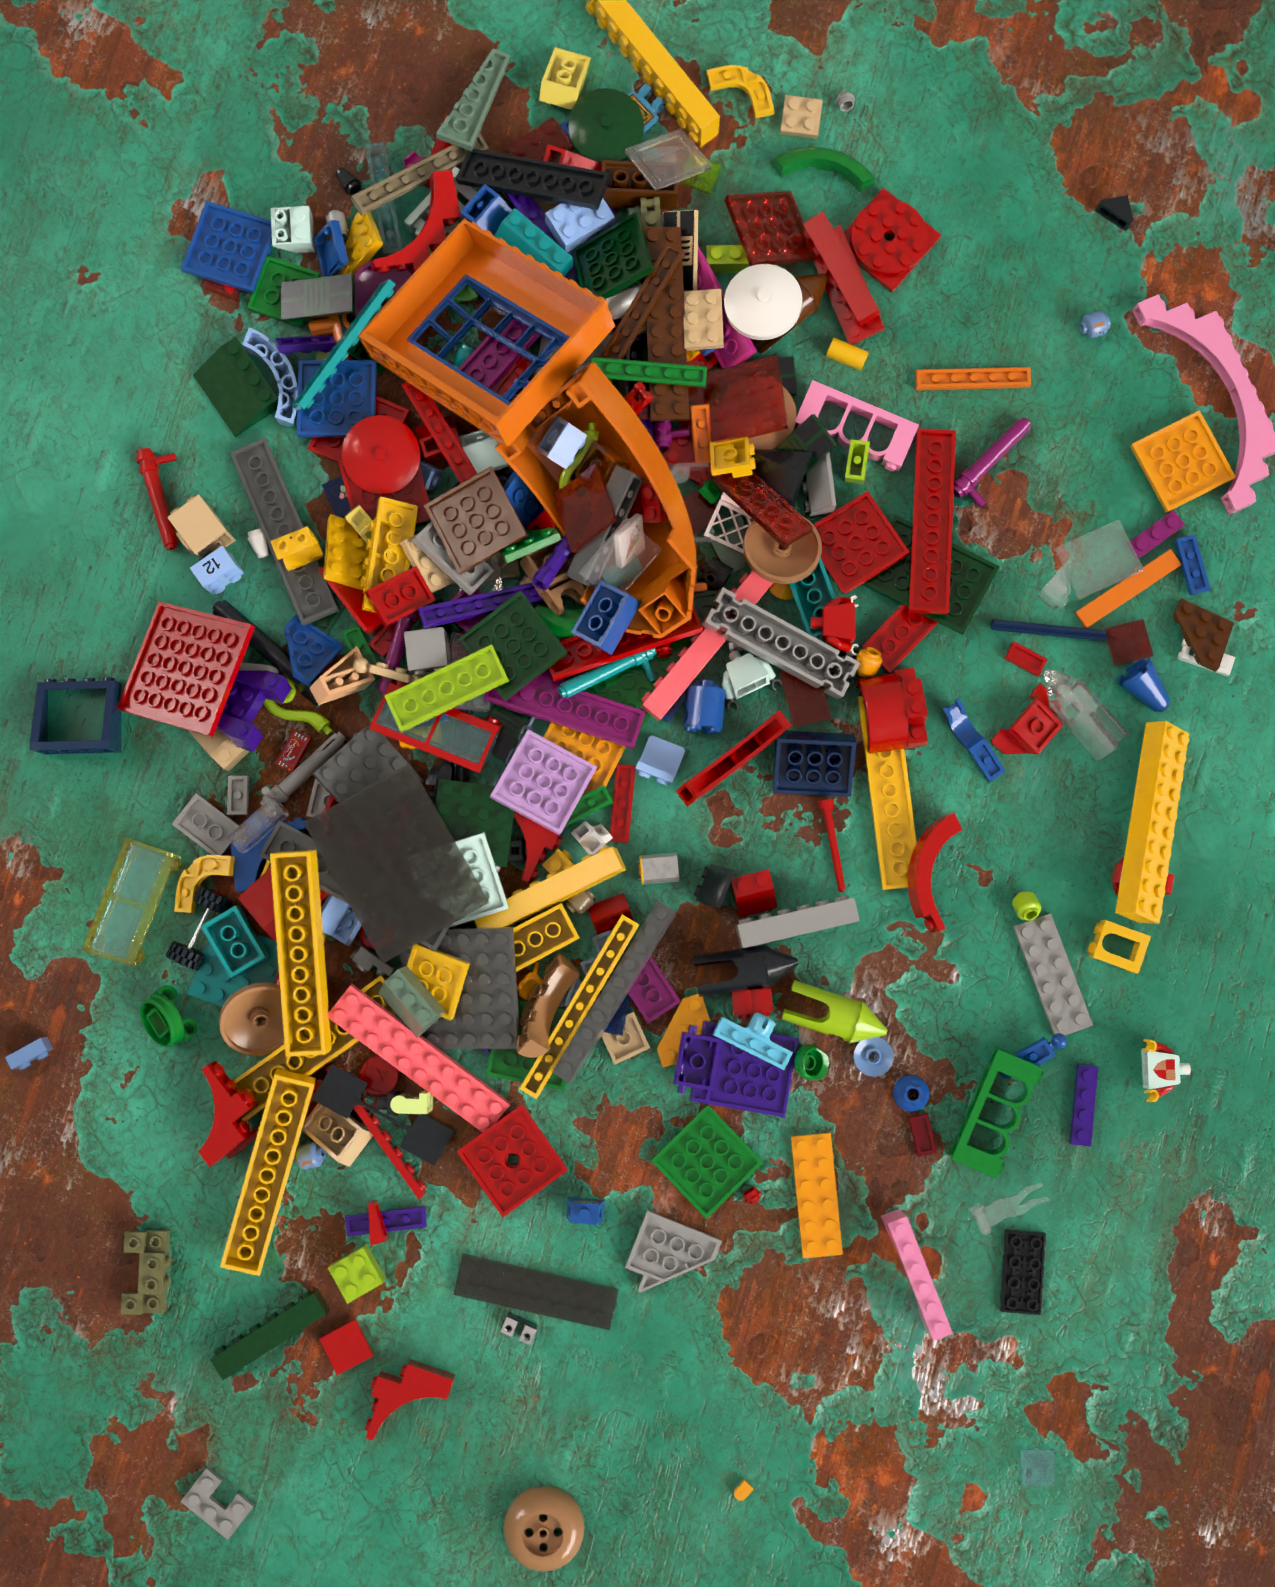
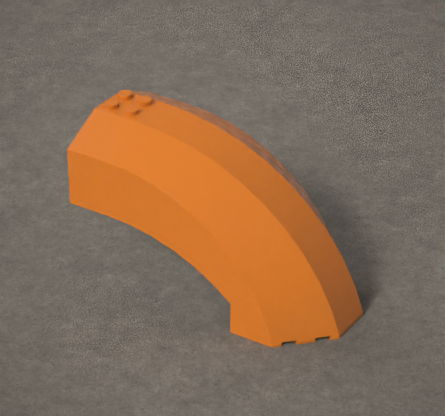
M592 362L573 374L508 448L499 442L495 449L534 493L558 527L562 536L568 535L573 538L568 531L584 507L573 508L562 499L559 490V479L564 468L536 449L557 416L583 433L584 430H588V422L596 423V431H599L597 446L611 473H613L617 465L639 475L644 480H650L662 503V510L667 514L669 520L661 523H644L643 521L644 549L636 555L643 574L636 575V578L628 580L615 588L631 595L641 603L629 623L626 633L637 635L644 633L661 639L689 621L692 617L696 577L694 535L679 488L656 443L623 396L599 367ZM570 480L569 489L574 497L580 498L577 491L572 488ZM590 504L585 506V508L593 512ZM576 540L578 542L577 546L579 547L581 541ZM607 560L606 564L613 563L609 560ZM602 574L600 575L595 588L587 586L583 596L581 597L580 600L585 604V606L587 605L590 597L596 589L599 581L601 580L604 582Z

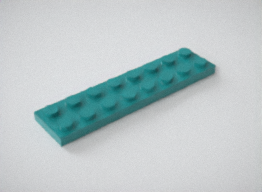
M390 279L380 283L291 405L296 411L311 407L315 401L313 399L314 395L322 392L326 386L325 380L329 377L331 378L336 373V365L347 358L349 355L347 350L351 346L354 347L360 340L358 335L370 322V319L382 309L381 303L392 296L394 293L392 288L395 286V283Z

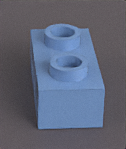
M43 1037L5 1058L11 1070L17 1068L23 1070L31 1066V1061L35 1059L39 1061L49 1056L48 1052L53 1050V1047L48 1037Z

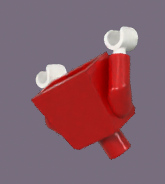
M855 595L852 597H836L825 605L821 611V617H810V629H821V637L833 647L845 652L848 656H857L853 648H859L858 644H850L855 641V607H858V604L855 605V602H853L854 599H857Z

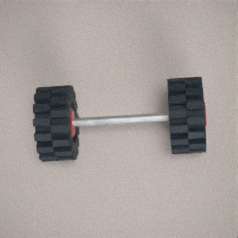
M204 886L199 887L193 900L207 907L189 945L172 941L165 955L170 960L196 971L199 970L205 958L203 953L192 948L201 930V926L204 924L210 910L222 914L229 910L233 902L227 896Z

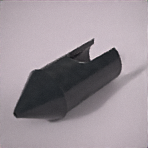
M765 944L693 955L695 966L728 962L735 964L738 968V975L733 980L697 986L699 997L743 991L752 986L770 988L798 965L797 958Z

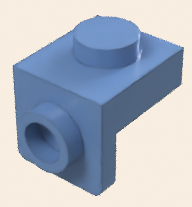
M421 461L420 468L426 485L425 489H437L442 482L443 471L426 461Z

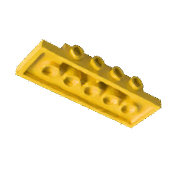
M385 497L378 499L376 518L374 521H370L368 529L369 532H372L371 539H368L366 543V550L369 551V555L365 557L363 563L366 575L362 576L360 587L364 588L362 610L375 612L365 594L367 590L409 570L410 561L400 542L414 536L418 506Z

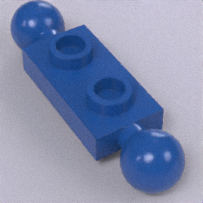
M1056 1033L1052 1036L1051 1041L1048 1042L1043 1037L1016 1052L1015 1055L1040 1065L1056 1056L1053 1049L1064 1048L1067 1045V1038L1061 1033ZM999 1072L1003 1078H1011V1076Z

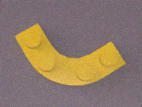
M728 65L707 70L706 74L710 91L728 87L740 88L751 99L755 119L774 115L769 88L759 74L756 75L749 71L748 68L738 65Z
M206 855L194 860V863L187 870L183 871L178 881L174 912L195 913L196 902L193 899L200 884L204 879L213 875L233 876L235 856Z

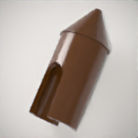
M826 273L793 276L797 280L802 293L800 316L794 326L779 337L768 340L750 338L758 353L763 354L812 313L817 312L829 278Z

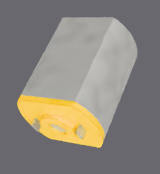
M677 852L640 855V861L637 862H640L638 867L641 879L639 880H642V885L679 882Z

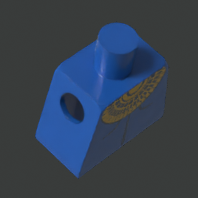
M577 1197L567 1198L566 1218L569 1222L598 1225L604 1221L605 1200Z

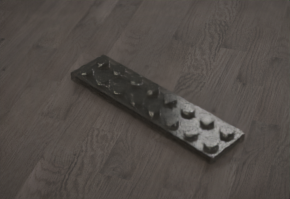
M463 1253L453 1295L610 1330L619 1289Z

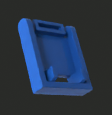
M330 220L313 238L323 277L337 275L349 262L339 221ZM332 236V238L329 241H327V237Z

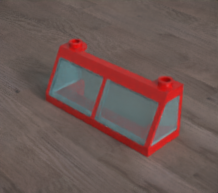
M398 680L389 683L369 729L478 773L487 767L503 725L498 722L499 719L492 716L480 718L454 707L413 728L400 732L385 699V695L408 685V683Z

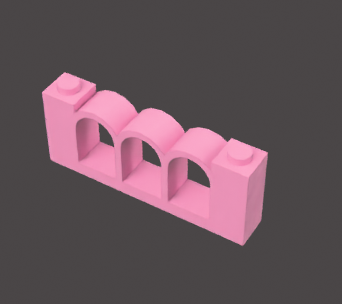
M812 380L795 419L794 428L796 429L811 414H815L818 418L824 402H830L846 409L839 426L834 430L828 431L833 439L837 437V442L845 450H849L850 440L845 438L842 429L850 411L871 420L864 436L860 439L861 441H867L874 421L895 430L886 450L877 452L869 447L868 459L873 461L882 460L881 465L885 469L899 472L919 425Z

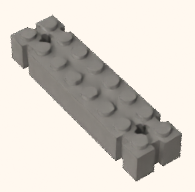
M724 587L718 590L711 604L715 608L707 611L701 623L703 627L712 632L722 631L721 637L815 688L825 687L823 692L835 699L844 696L850 684L846 679L854 676L860 664L859 661L848 655L839 657V650L745 599L741 601L735 600L736 594ZM727 612L731 613V619H727V615H725ZM830 668L833 669L834 675H830Z

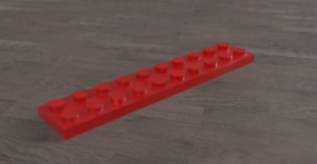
M917 429L908 612L947 615L949 613L956 430Z

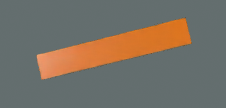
M1031 368L922 369L915 371L916 390L1030 388Z
M1170 549L1074 614L1083 627L1088 628L1182 564Z

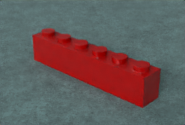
M822 211L805 222L803 225L806 230L803 233L808 242L813 241L815 247L812 249L817 258L822 257L824 263L821 265L826 274L831 273L834 279L830 281L834 288L841 290L843 295L840 298L845 307L850 306L852 311L849 314L854 323L858 321L863 326L879 316L881 312L824 212Z

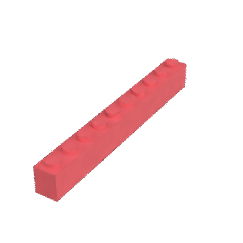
M752 570L749 574L745 573L740 578L739 582L741 584L737 589L733 587L731 592L736 594L735 600L737 601L745 599L756 604L773 582L761 578ZM727 612V613L725 614V615H727V616H726L727 619H731V618H732V616L730 617V615H731L730 612ZM704 627L703 632L693 635L690 639L692 644L688 648L685 646L679 652V660L676 663L673 661L666 668L668 673L664 678L660 676L653 684L655 689L651 693L648 691L642 697L641 701L643 703L640 707L657 721L661 720L727 640L721 637L723 632L720 630L712 632Z

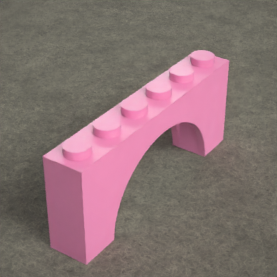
M900 1209L882 1215L881 1218L886 1231L894 1244L914 1292L919 1308L918 1312L925 1330L933 1341L953 1334L907 1216Z

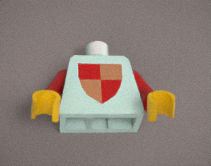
M1143 1039L1147 1043L1146 1048L1141 1050L1143 1088L1151 1089L1144 1090V1093L1149 1094L1146 1102H1156L1158 1098L1173 1090L1175 1085L1180 1084V1075H1190L1191 1068L1189 1063H1180L1179 1055H1174L1173 1050L1163 1043Z

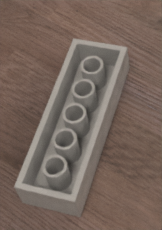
M848 895L834 898L835 902L830 903L828 899L815 902L816 907L810 908V904L796 907L797 911L791 912L790 909L777 911V916L773 917L771 913L759 915L758 920L752 921V918L739 920V924L735 925L740 948L858 922L860 920L855 899H849Z

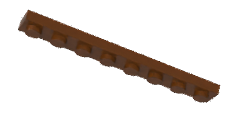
M667 242L653 266L654 271L648 274L599 358L623 359L684 257L685 252Z

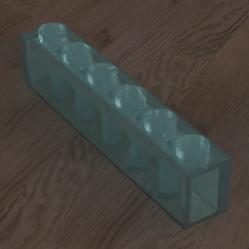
M384 142L365 145L371 184L374 185L391 176L388 154ZM395 199L376 208L385 257L404 248Z

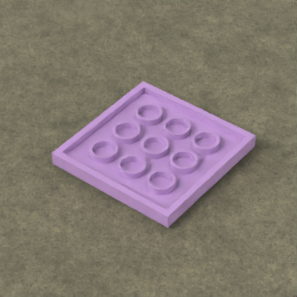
M527 730L491 793L490 798L560 836L595 773L597 766Z

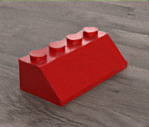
M321 566L317 570L324 576V566ZM326 580L365 632L374 636L383 629L384 626L377 613L362 610L363 590Z

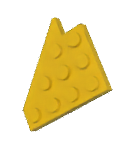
M330 514L327 523L323 579L363 590L364 588L360 587L361 578L366 575L363 563L365 557L369 555V551L366 550V542L362 538H358L357 531L345 518Z

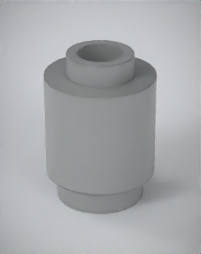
M339 210L330 211L326 216L327 223L330 220L339 221L343 240L347 239L349 229L344 213Z

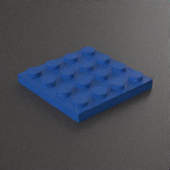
M206 201L182 263L181 271L242 291L254 293L266 256H269L272 248L271 220Z
M299 360L298 396L324 360ZM376 360L340 361L336 365V373L331 378L329 377L325 380L326 386L322 392L314 395L313 399L315 401L311 407L297 411V436L345 438L349 430L356 423L367 417L376 416Z

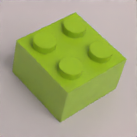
M367 1243L328 1267L347 1304L381 1285L386 1280Z

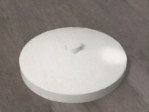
M758 264L747 267L736 274L726 289L724 297L725 313L731 326L743 336L756 340H768L779 337L789 331L800 316L802 309L800 286L792 274L779 266Z

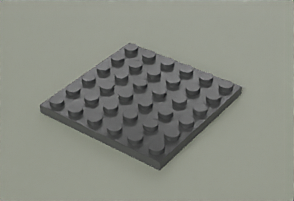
M513 927L448 929L437 950L467 961L470 965L454 1018L452 1020L443 1017L438 1018L421 1036L439 1049H517L520 1026ZM399 932L401 968L407 966L413 943L417 941Z

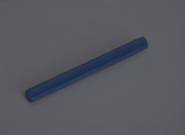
M997 619L991 621V629L996 631L1105 641L1107 637L1105 630Z

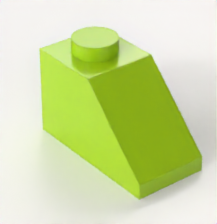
M850 440L845 482L864 484L870 446L869 441Z

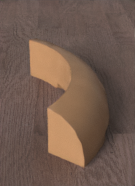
M558 953L545 969L546 976L540 984L535 985L523 1010L520 1020L522 1030L517 1039V1052L525 1057H538L549 1051V1032L555 1012L567 990L580 975L574 964L561 953Z

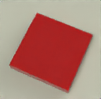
M357 1319L319 1338L337 1375L374 1356Z

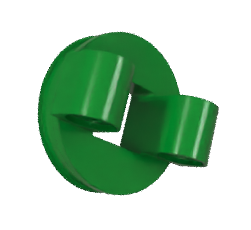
M170 985L157 989L150 998L143 1001L140 1008V1016L146 1032L155 1043L163 1047H171L176 1043L181 1045L198 1031V1026L194 1020L185 1019L182 1021L178 1010L172 1003L177 998V991Z

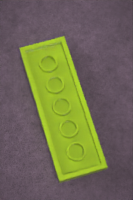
M491 644L385 695V699L400 732H404L508 682L509 679Z

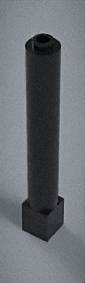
M217 601L213 606V615L253 625L255 629L249 645L299 687L298 692L317 706L318 703L310 687L293 677L288 652L228 601Z

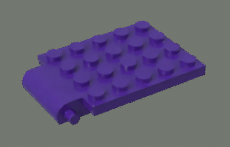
M703 1021L701 1035L696 1034L697 1026L689 1025L688 1032H682L673 1084L678 1085L677 1093L685 1094L687 1086L691 1087L690 1101L785 1117L799 1038L771 1033L770 1040L793 1052L785 1070H782L714 1036L713 1032L718 1023Z

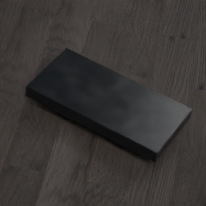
M1004 1230L1000 1295L1001 1312L1041 1315L1046 1233Z

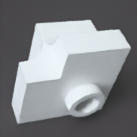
M584 821L571 832L589 855L592 854V856L598 854L599 850L607 846L606 843L613 838L602 824L591 826L587 821Z

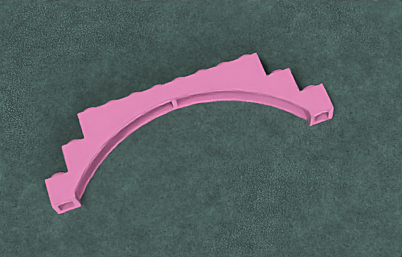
M1159 294L1137 303L1132 311L1140 327L1146 325L1160 329L1190 345L1212 365L1228 389L1238 419L1240 442L1235 471L1236 478L1232 480L1227 493L1221 497V500L1229 515L1256 502V495L1249 485L1261 481L1269 475L1268 466L1262 459L1275 454V432L1271 420L1266 416L1263 403L1259 401L1256 395V388L1248 378V371L1240 361L1239 352L1235 350L1232 338L1225 330L1222 317L1215 311L1195 319L1194 310L1189 307L1188 302L1166 311V304Z

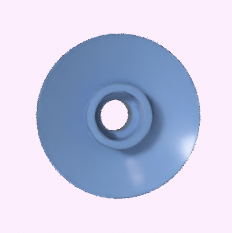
M876 1037L860 1041L854 1050V1062L863 1074L872 1077L885 1074L892 1066L893 1051L884 1039ZM872 1052L876 1054L874 1060L869 1058V1054Z

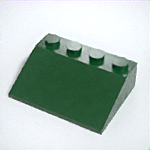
M237 337L222 345L193 374L235 437L277 410V395Z

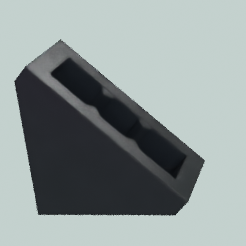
M1128 195L1103 199L1095 209L1096 213L1125 232L1133 222Z

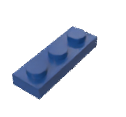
M1196 535L1174 540L1179 560L1182 564L1181 567L1189 596L1210 591Z

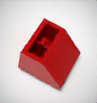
M452 416L445 417L444 419L462 447ZM426 426L416 427L417 436L427 463L430 464L444 459L445 457Z

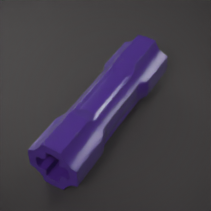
M564 535L561 538L562 540L558 542L553 553L532 577V583L542 590H546L565 561L577 549L578 542L568 535Z

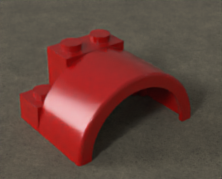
M914 667L895 670L891 674L856 679V688H860L865 706L868 731L867 751L869 754L927 745L928 738L925 721L928 713L921 678L916 679Z

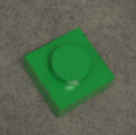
M710 477L698 490L711 505L723 492Z

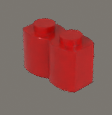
M771 987L731 992L734 1016L738 1015V1019L750 1018V1014L754 1013L770 1016L769 1012H774Z

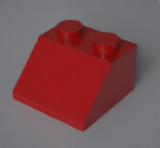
M769 869L732 878L730 884L739 918L777 908Z

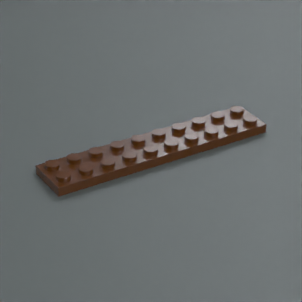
M642 227L653 266L667 242L682 250L681 227ZM682 260L646 319L647 362L687 365V351L684 344L685 308ZM648 383L649 391L654 396L649 402L650 421H689L688 386Z

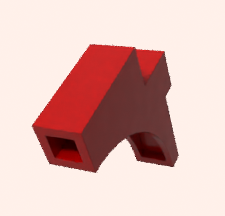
M515 812L514 818L521 827L527 848L526 866L521 879L530 883L531 880L535 881L539 870L536 868L539 862L543 863L546 858L547 852H545V849L547 848L552 851L554 848L558 849L563 838Z
M217 1061L201 1069L212 1090L215 1107L211 1132L205 1144L198 1150V1153L209 1167L218 1163L253 1134L250 1131L249 1125L241 1117L258 1104L255 1101L254 1095L246 1088L241 1091L237 1089L235 1082L227 1076L223 1066Z
M410 1359L407 1365H403L400 1377L383 1371L379 1373L378 1377L374 1376L370 1386L373 1389L371 1396L376 1397L371 1408L374 1414L372 1419L368 1418L364 1429L368 1431L366 1439L373 1441L384 1420L397 1408L410 1401L432 1397L447 1400L455 1374Z

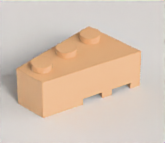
M357 646L320 676L310 687L318 705L365 690L375 680L373 674L369 671L365 673L355 671L354 661L357 658H363Z

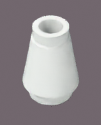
M262 528L248 532L249 537L247 539L258 559L269 556L268 544Z

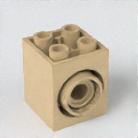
M199 494L190 497L186 504L172 510L171 515L167 517L178 531L176 535L192 555L195 554L201 560L219 547L223 546L226 548L235 541V538L210 505Z

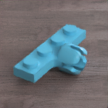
M754 1013L749 1025L746 1027H742L721 1016L713 1032L714 1036L782 1070H785L793 1053L770 1040L775 1022L761 1013Z

